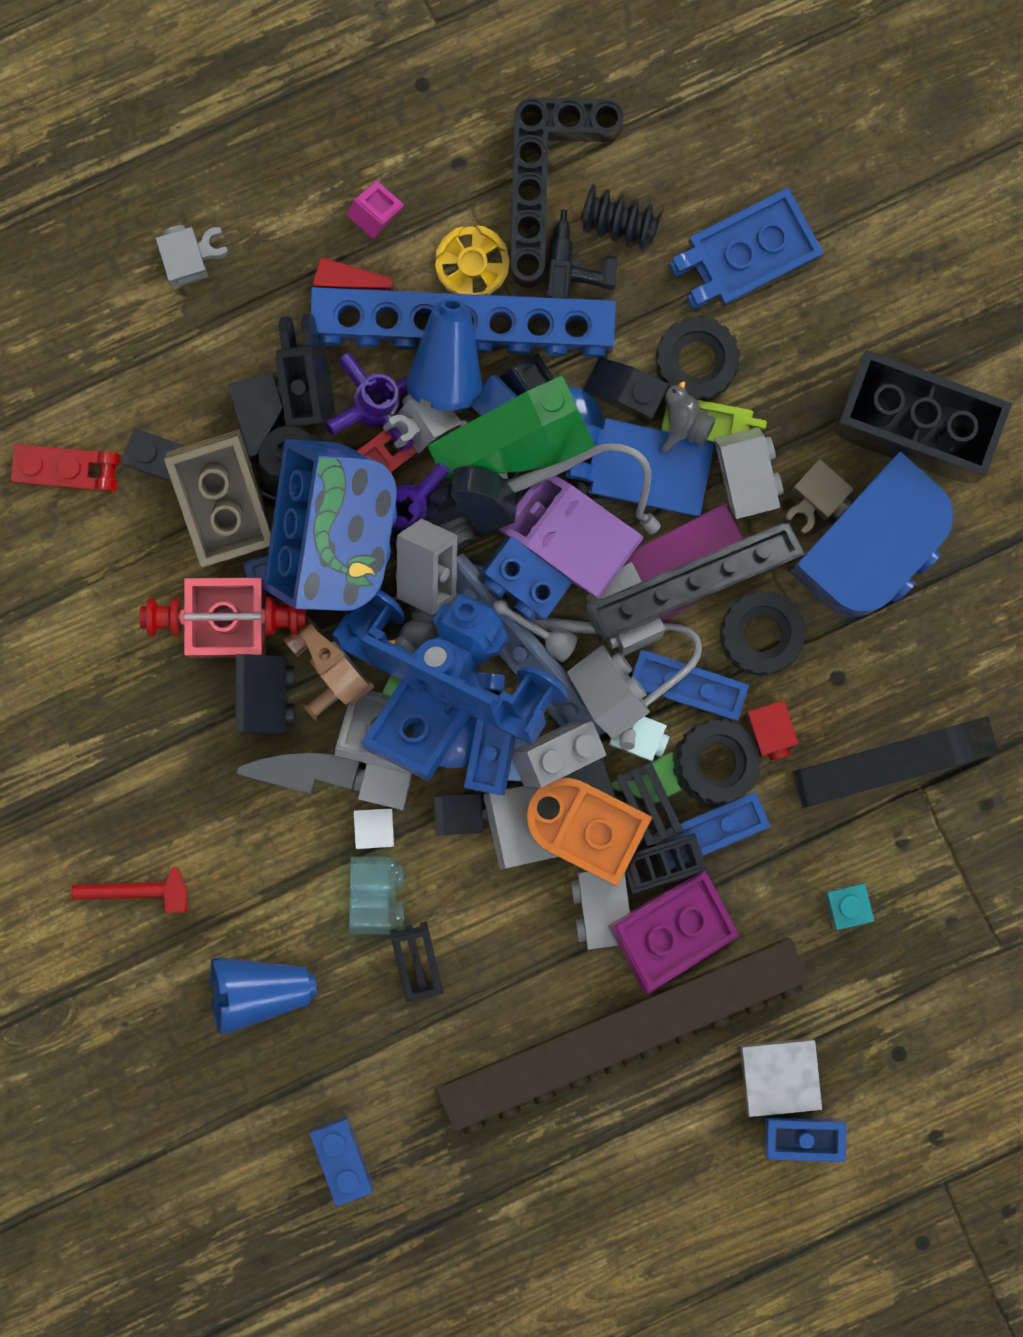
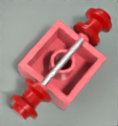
M184 578V609H181L180 598H173L169 606H158L155 598H148L146 606H140L139 624L141 629H147L148 637H155L158 629H170L173 636H180L181 626L184 625V655L187 657L236 658V654L266 655V633L267 636H274L277 628H289L292 635H299L300 628H306L307 609H295L289 604L277 605L273 597H267L266 599V590L263 589L264 580L262 578Z

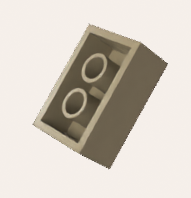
M240 429L166 453L164 461L201 568L269 547L272 524Z

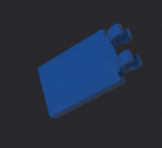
M786 188L691 236L688 242L692 249L673 257V262L669 263V267L675 278L687 273L694 267H696L704 285L690 291V295L686 297L694 311L717 297L724 307L820 258L824 252L789 188Z
M607 418L603 419L601 428L586 424L595 446L610 443L623 444L638 450L645 456L650 464L652 473L651 486L646 503L647 507L700 517L714 442L706 441L702 446L697 443L691 444L687 439L676 443L665 454L661 449L668 439L669 432ZM608 451L592 456L590 464L581 462L566 470L564 477L590 482L588 494L638 505L642 492L644 472L641 464L635 457L623 452Z

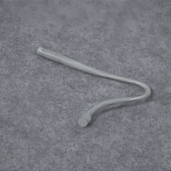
M610 443L595 446L560 463L506 480L512 491L517 493L554 477L599 453L608 451L623 452L635 457L641 464L644 472L636 518L640 520V524L650 535L656 533L661 527L660 523L651 513H644L651 486L652 473L650 464L641 452L623 444Z
M534 617L530 621L549 632L561 628L571 633L596 634L591 622L555 617H547L543 620H538ZM663 623L665 630L686 634L694 643V653L689 663L682 670L643 700L646 706L650 705L683 679L698 663L701 657L702 644L699 636L691 628L676 623ZM634 725L620 734V747L622 749L630 750L635 747L636 732L632 730Z

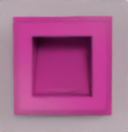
M376 180L354 199L347 212V216L374 239L402 210L404 204Z

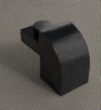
M478 466L455 468L453 470L452 483L438 486L428 496L429 502L426 510V519L436 526L467 515L480 534L484 535L515 523L516 494L500 475L487 468Z

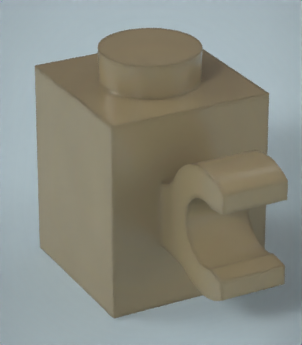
M819 459L791 490L802 502L788 511L785 520L789 522L794 515H803L806 518V525L800 530V533L804 535L814 526V513L823 521L831 514L837 519L852 503L847 496L854 489Z

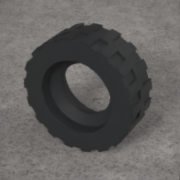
M705 316L683 318V321L671 325L670 329L661 338L655 358L658 377L660 376L662 381L669 384L668 388L684 381L687 393L696 400H713L729 388L737 374L740 364V350L736 345L737 340L735 336L732 337L729 333L730 329L725 325L719 324L716 319H707ZM694 341L708 344L716 355L715 368L710 374L701 378L687 375L679 364L680 351L686 344Z
M756 591L741 597L726 612L721 624L720 640L726 657L730 658L736 668L739 667L744 670L743 672L757 676L773 675L786 669L798 658V655L803 650L804 638L806 637L805 621L803 616L799 614L798 607L789 602V598L784 595L780 596L772 591ZM768 615L774 618L781 627L782 636L780 643L769 652L755 651L746 643L744 629L748 621L755 616Z
M714 719L695 726L683 735V739L678 741L676 745L677 750L673 754L672 761H674V776H677L679 781L677 783L681 789L683 788L687 792V796L691 799H697L699 803L704 805L709 803L715 806L740 799L746 795L747 791L754 787V782L760 775L759 765L762 763L761 756L758 753V744L753 741L749 731L742 729V726L738 723L733 724L729 720L721 719L715 721ZM708 745H724L734 756V770L723 781L710 780L700 770L699 757L703 749Z

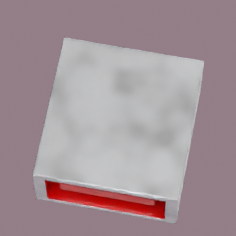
M814 1039L740 1045L746 1113L749 1117L822 1110Z

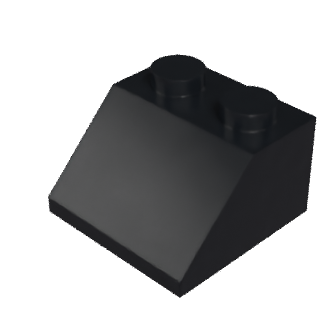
M236 654V732L242 735H288V726H295V704L288 703V688H295V665H288L287 657Z

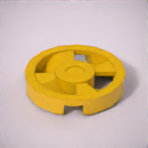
M476 225V227L469 226L463 228L462 226L455 228L443 238L436 250L435 269L439 282L450 294L493 295L501 289L508 277L510 259L506 244L497 233L484 226ZM472 235V246L464 249L458 238ZM498 248L502 257V263H487L486 254ZM457 264L459 270L446 277L443 265ZM481 277L487 288L482 292L473 293V279Z

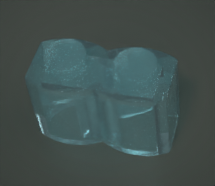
M351 856L349 934L390 935V929H395L396 926H404V903H396L397 888H404V865H397V857Z

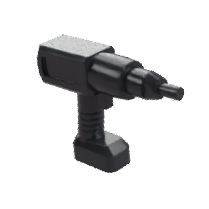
M562 209L560 221L557 222L555 227V237L551 240L545 298L569 299L571 281L599 286L606 290H614L617 257H605L601 262L600 271L581 268V260L572 259V241L569 240L570 226L567 221L568 210Z

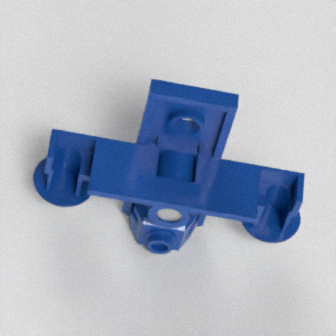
M378 590L368 603L354 609L350 615L346 614L332 634L334 641L344 652L401 680L362 740L363 748L428 782L471 715L533 746L546 725L544 712L550 702L562 705L566 704L568 700L566 689L561 682L550 673L535 667H523L517 671V677L521 684L513 696L503 691L498 696L480 687L473 668L488 662L491 656L499 655L508 641V636L503 627L501 617L493 608L464 594L457 595L450 603L441 606L433 618L438 635L437 639H430L424 642L414 653L389 642L385 632L382 631L387 622L402 624L404 613L400 605L390 595L381 590ZM415 723L425 726L421 736L417 738L405 736L408 726Z

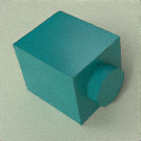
M857 883L823 892L832 929L840 930L874 921L865 883Z

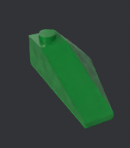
M561 375L517 396L427 446L435 464L437 465L439 462H442L451 471L444 480H452L453 470L463 466L483 467L497 474L526 472L527 470L546 468L595 447V444L565 378Z

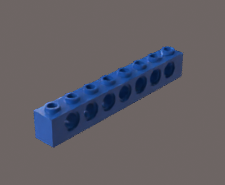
M312 287L311 315L315 318L319 341H325V346H340L341 340L356 341V346L364 348L379 347V342L394 343V348L416 349L424 333L423 330L415 326L416 318L421 314H431L434 305L445 299H457L471 311L477 353L492 352V347L507 348V353L518 355L529 354L530 349H545V354L549 356H566L568 351H583L584 357L603 358L605 357V352H613L616 301ZM349 310L357 312L360 315L359 322L353 327L341 325L339 319L344 312ZM385 312H391L398 317V322L393 328L383 329L377 324L378 317ZM504 317L510 321L512 326L508 332L497 334L491 330L490 323L495 318ZM534 319H542L547 322L549 330L544 335L536 336L528 330L527 326ZM577 320L586 326L587 332L581 337H572L566 332V325L571 321Z

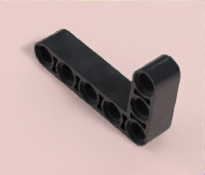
M532 97L522 100L517 105L514 114L511 275L514 282L520 287H535L541 282L545 272L548 141H613L621 133L624 120L623 109L617 102L608 99ZM527 112H535L542 120L536 126H527L522 122L521 117ZM564 113H573L578 117L579 122L573 127H565L559 122V117ZM601 114H610L616 119L617 123L611 128H603L597 123L596 119ZM526 149H535L539 152L541 158L537 162L529 164L521 159L520 154ZM525 186H534L538 189L540 195L533 201H527L521 198L519 192ZM524 223H533L538 227L539 233L537 236L528 239L521 236L518 229ZM523 260H532L537 264L538 271L531 276H525L518 271L517 266Z
M985 716L792 771L802 808L972 762L999 753L989 717Z

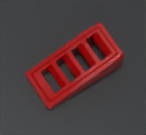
M326 258L320 259L312 287L383 291H394L395 288L392 278Z

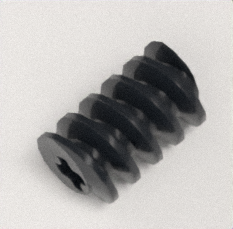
M592 184L580 219L583 220V231L588 233L597 224V236L603 237L611 229V241L617 243L622 235L625 234L627 247L631 248L637 239H640V251L646 252L654 241L664 209H662L657 217L653 216L652 204H648L643 212H639V200L634 199L628 207H625L623 194H620L614 202H611L609 189H606L600 197H596V185Z

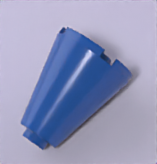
M445 299L434 305L407 376V392L418 403H420L421 398L430 401L431 408L437 410H459L473 405L475 397H481L483 385L471 311L460 300Z
M223 957L210 960V986H213L214 998H211L216 1029L220 1034H229L310 1005V997H316L314 974H308L306 967Z

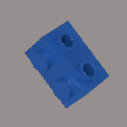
M512 536L504 539L479 573V575L486 579L483 585L489 591L500 598L506 594L516 602L513 608L530 621L534 617L538 620L546 619L573 583Z

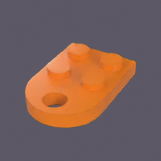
M560 778L542 788L540 787L533 795L527 811L530 833L542 848L616 886L619 885L652 819L651 816L582 781L572 778ZM544 797H553L560 805L559 814L553 819H544L537 812V804Z

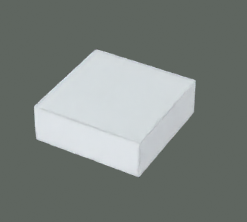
M392 809L354 811L356 849L394 847Z

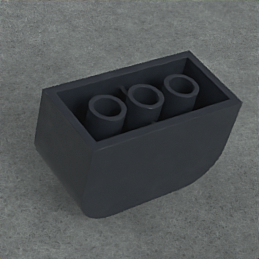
M866 350L858 361L833 431L848 442L890 458H894L901 451L917 467L936 475L965 483H977L987 475L1012 403Z

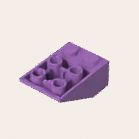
M557 476L531 486L516 506L515 523L499 529L505 537H514L573 582V584L597 599L600 598L644 538L574 486Z

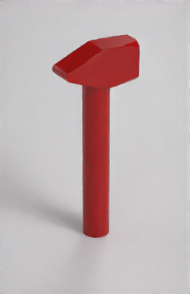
M177 866L172 867L167 882L72 885V900L164 897V913L188 912V888Z

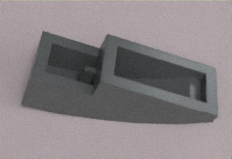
M285 754L239 766L237 774L313 795L317 780L353 790L361 762L335 756L334 754Z

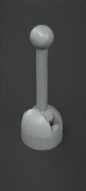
M497 600L493 604L492 608L498 615L504 614L544 638L546 650L553 658L564 662L573 652L578 639L576 635L561 628L547 632L509 609L505 601Z

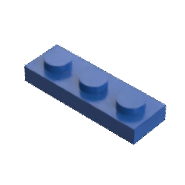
M641 649L632 677L641 684L645 692L653 693L687 664ZM694 667L683 679L660 697L737 722L749 685Z
M753 792L680 823L683 830L682 833L654 846L695 833L702 856L771 826L757 793ZM686 845L679 846L684 864L691 861ZM671 849L664 851L669 869L671 870L676 867Z

